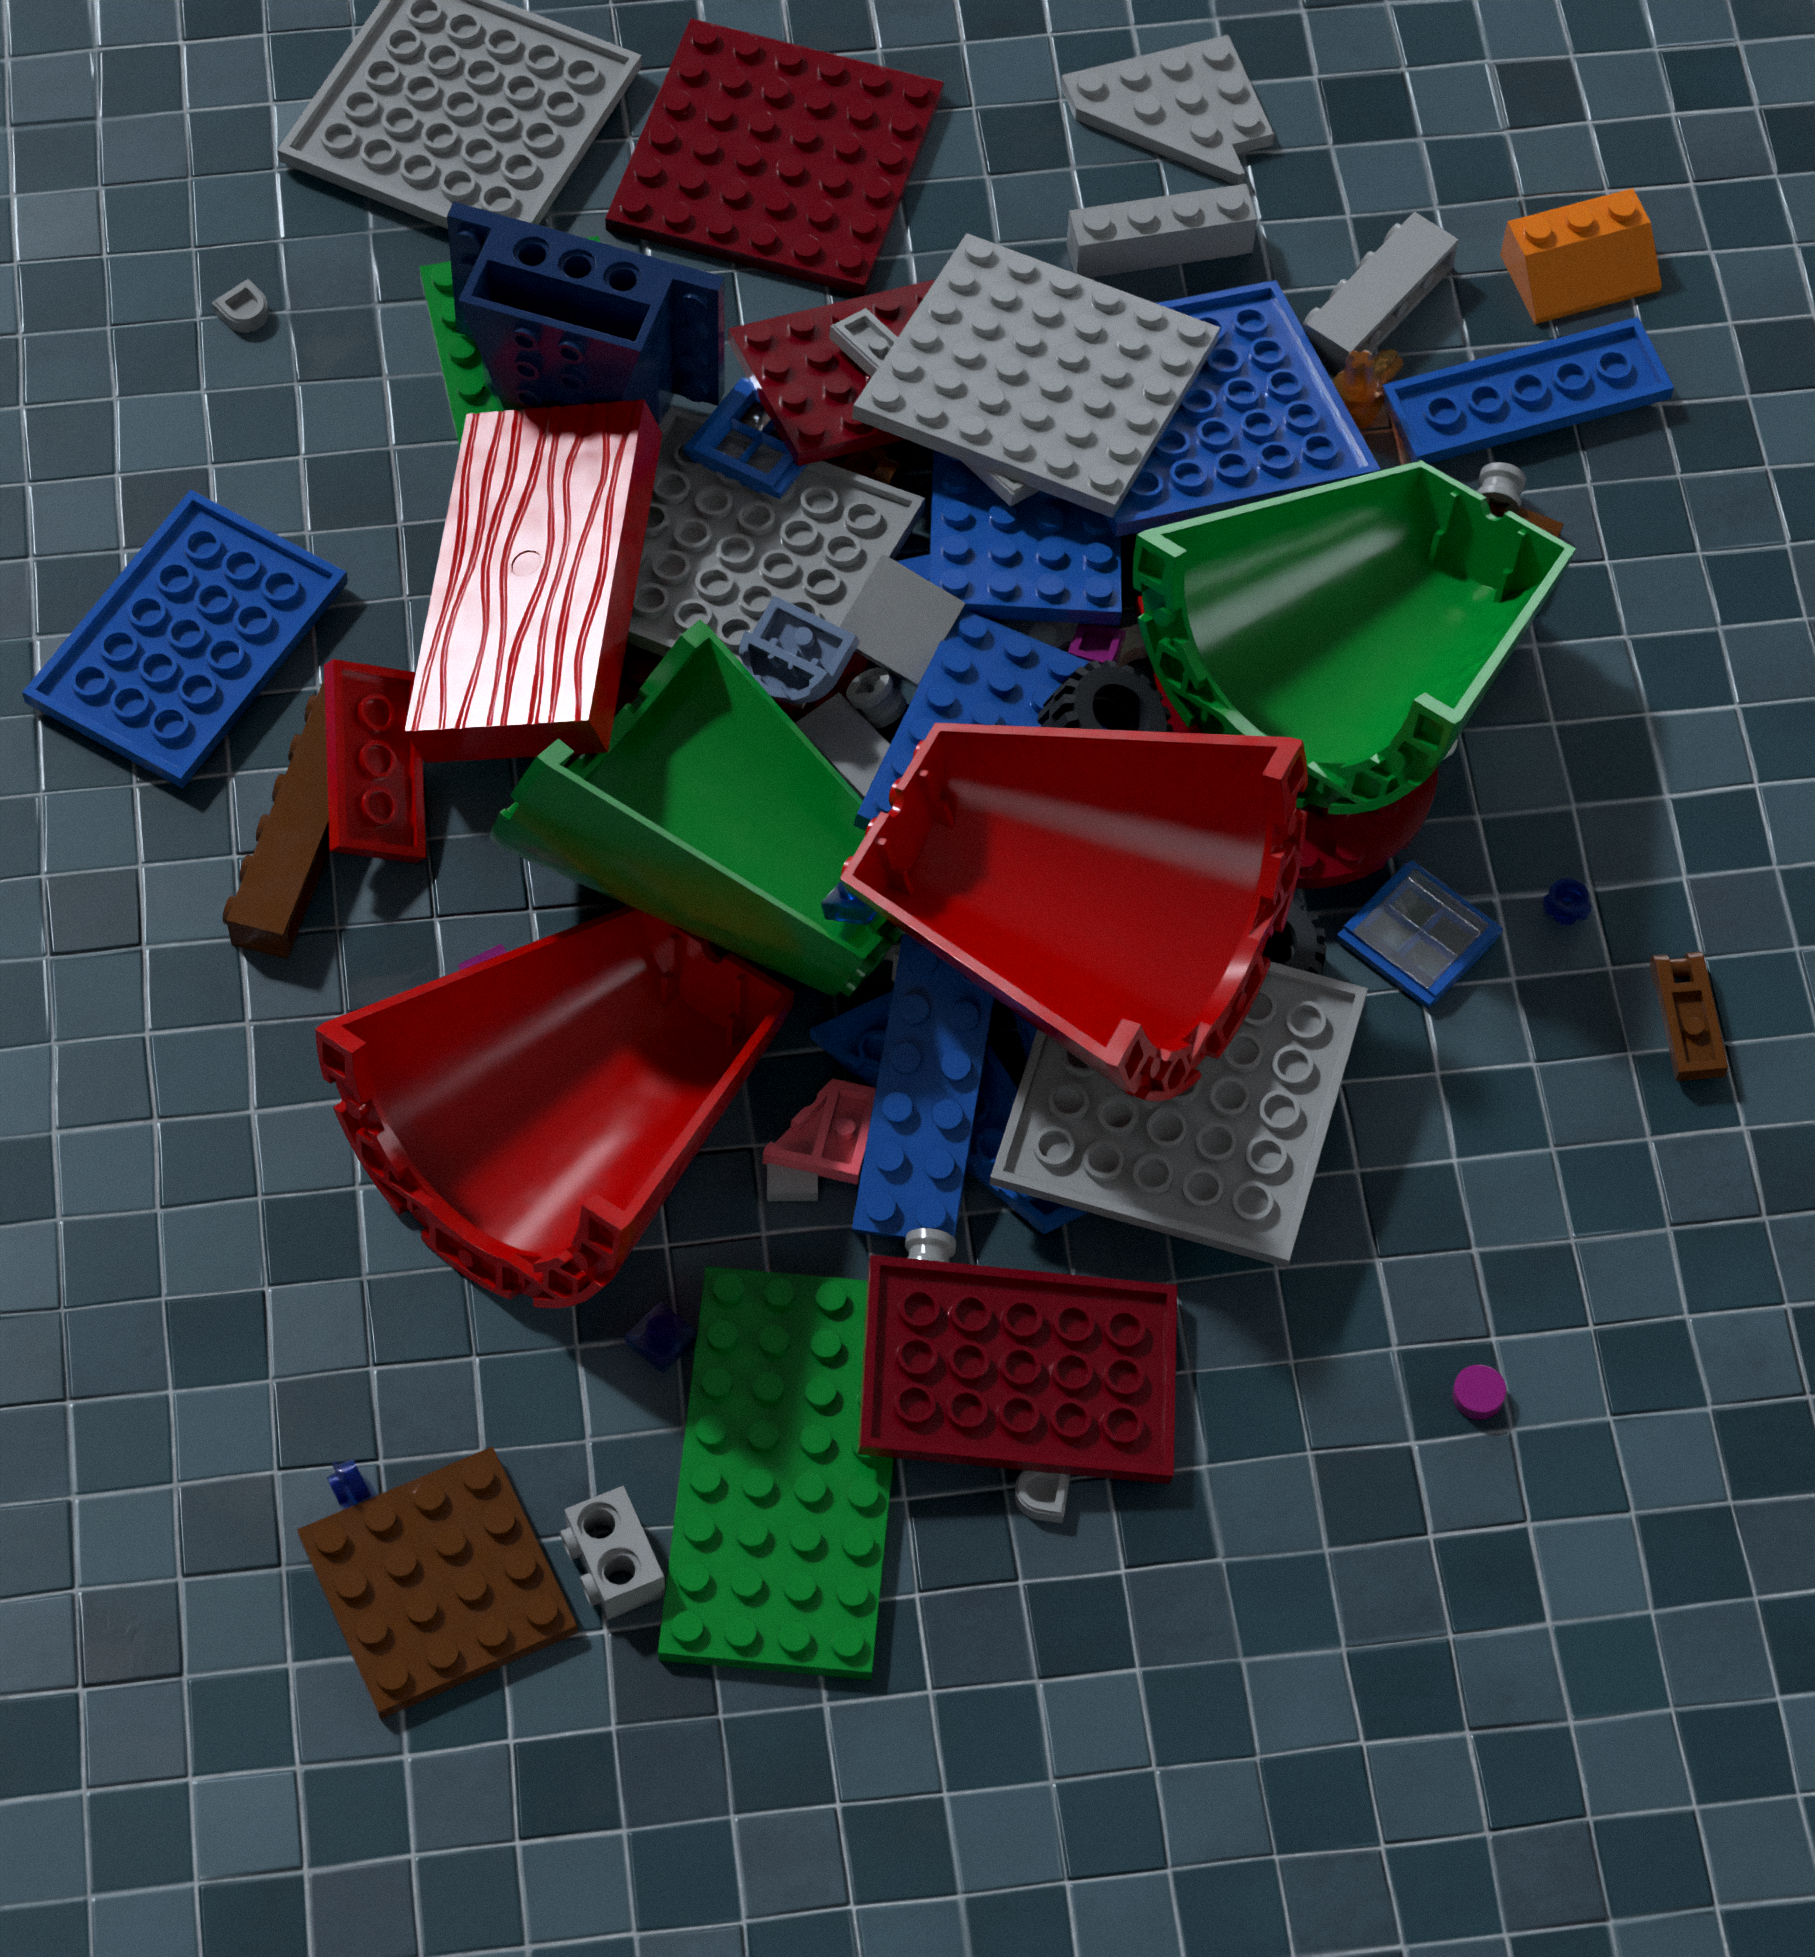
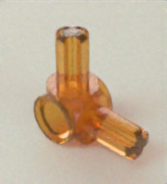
M1394 349L1381 350L1372 361V354L1369 351L1364 350L1361 353L1352 351L1347 357L1345 370H1342L1332 381L1355 424L1362 429L1366 428L1375 419L1384 403L1385 394L1382 385L1389 383L1403 367V360Z

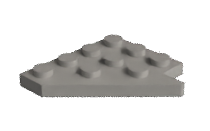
M1229 35L1072 72L1061 77V88L1075 120L1234 185L1244 184L1245 172L1237 154L1273 145L1274 133Z

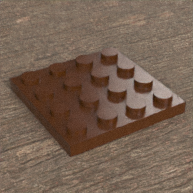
M493 1446L297 1529L300 1542L380 1720L578 1633L574 1617Z

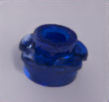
M1563 878L1549 887V894L1543 898V907L1547 914L1554 916V920L1557 923L1572 925L1576 920L1582 921L1589 916L1592 908L1591 903L1588 902L1590 895L1587 887L1582 882L1573 878ZM1563 901L1570 902L1572 905L1567 907L1563 904Z
M353 1458L339 1465L337 1461L332 1463L335 1473L326 1478L340 1505L350 1501L353 1506L371 1496Z

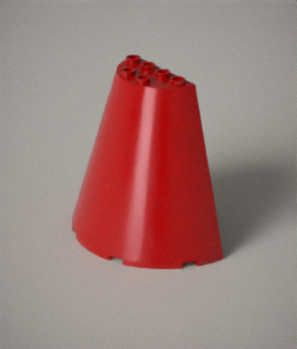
M935 723L925 740H921L917 744L913 753V759L903 776L893 783L889 793L891 810L888 813L880 812L877 817H874L869 822L862 843L854 856H850L845 861L840 880L846 890L1124 1092L1146 1101L1161 1102L1186 1091L1202 1077L1200 1071L1195 1068L1206 1056L1218 1059L1246 1018L1270 968V958L1262 956L1268 937H1272L1274 931L1283 933L1294 896L1304 847L1307 812L1296 809L1298 792L1304 793L1308 786L1307 761L1303 740L1275 736Z
M626 906L324 1022L315 1028L316 1047L323 1079L330 1084L336 1083L342 1100L333 1109L346 1138L365 1171L395 1212L400 1216L409 1210L426 1228L421 1232V1240L449 1265L485 1289L509 1300L520 1293L533 1298V1307L558 1309L587 1301L607 1286L617 1274L787 1019L793 1006L795 992L732 953L727 954L723 959L718 957L717 950L712 942L631 906Z

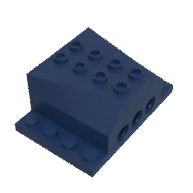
M453 202L447 214L456 331L475 340L482 356L484 381L502 412L507 410L522 411L531 408L564 407L580 404L593 405L595 403L644 399L659 425L668 411L674 394L684 396L693 402H705L716 406L720 404L725 393L724 276Z

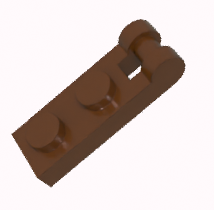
M1701 951L1685 953L1684 958L1669 959L1667 954L1651 956L1650 975L1652 983L1656 987L1675 1081L1725 1077L1728 1064L1703 953ZM1686 977L1688 981L1685 983H1675L1674 978Z

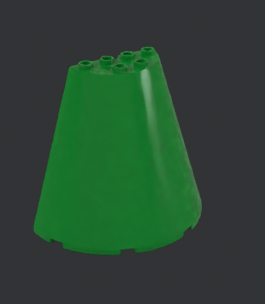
M1421 460L1144 530L1136 536L1133 556V588L1142 593L1145 613L1137 618L1147 654L1168 699L1186 726L1190 728L1197 724L1204 734L1292 737L1303 740L1307 761L1308 786L1304 793L1298 792L1296 807L1302 809L1306 805L1311 804L1329 808L1327 814H1357L1376 810L1394 803L1416 789L1432 775L1453 746L1566 571L1576 548L1511 511L1506 512L1502 518L1494 516L1491 513L1485 496Z
M698 620L678 638L638 690L637 698L631 704L627 703L614 717L608 752L582 754L566 769L564 765L574 751L558 738L535 758L510 794L516 802L507 810L504 808L499 812L491 828L489 839L505 851L832 997H837L842 992L849 998L884 959L886 952L905 933L848 892L840 880L845 861L850 856H854L865 838L866 831L853 826L863 800L710 627L703 621Z

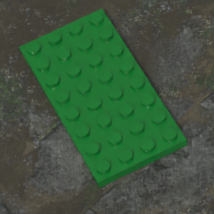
M705 1266L658 1646V1661L872 1680L894 1458L858 1454L867 1280Z

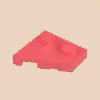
M832 1078L817 1093L815 1102L810 1106L804 1107L791 1120V1127L775 1143L770 1141L765 1146L763 1164L770 1163L817 1173L820 1177L858 1185L876 1088Z

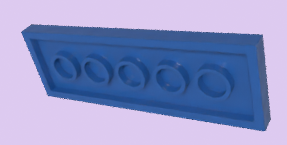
M1639 317L1383 384L1381 397L1412 463L1422 460L1430 464L1672 398L1674 386Z
M902 934L852 1231L853 1233L906 1240V1235L911 1230L931 1228L949 1233L956 1239L996 998L905 934Z

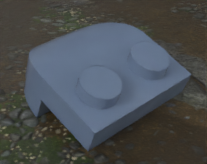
M774 595L753 632H744L740 642L739 656L742 660V665L773 700L790 704H803L824 697L834 688L859 645L860 640L856 635Z

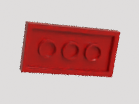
M332 659L324 665L330 852L418 863L426 858L423 758L405 733L416 672Z

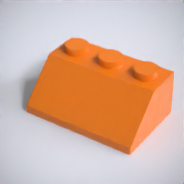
M1633 188L1507 221L1500 256L1534 324L1661 290L1662 284L1651 222Z

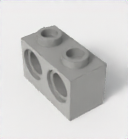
M624 1485L564 1509L566 1529L560 1531L561 1540L569 1559L572 1561L579 1558L586 1574L579 1578L591 1607L600 1604L606 1620H609L665 1597L664 1575ZM601 1525L613 1530L608 1537L602 1539H595L587 1534L593 1527ZM617 1571H626L634 1576L628 1583L616 1585L607 1580L612 1573Z

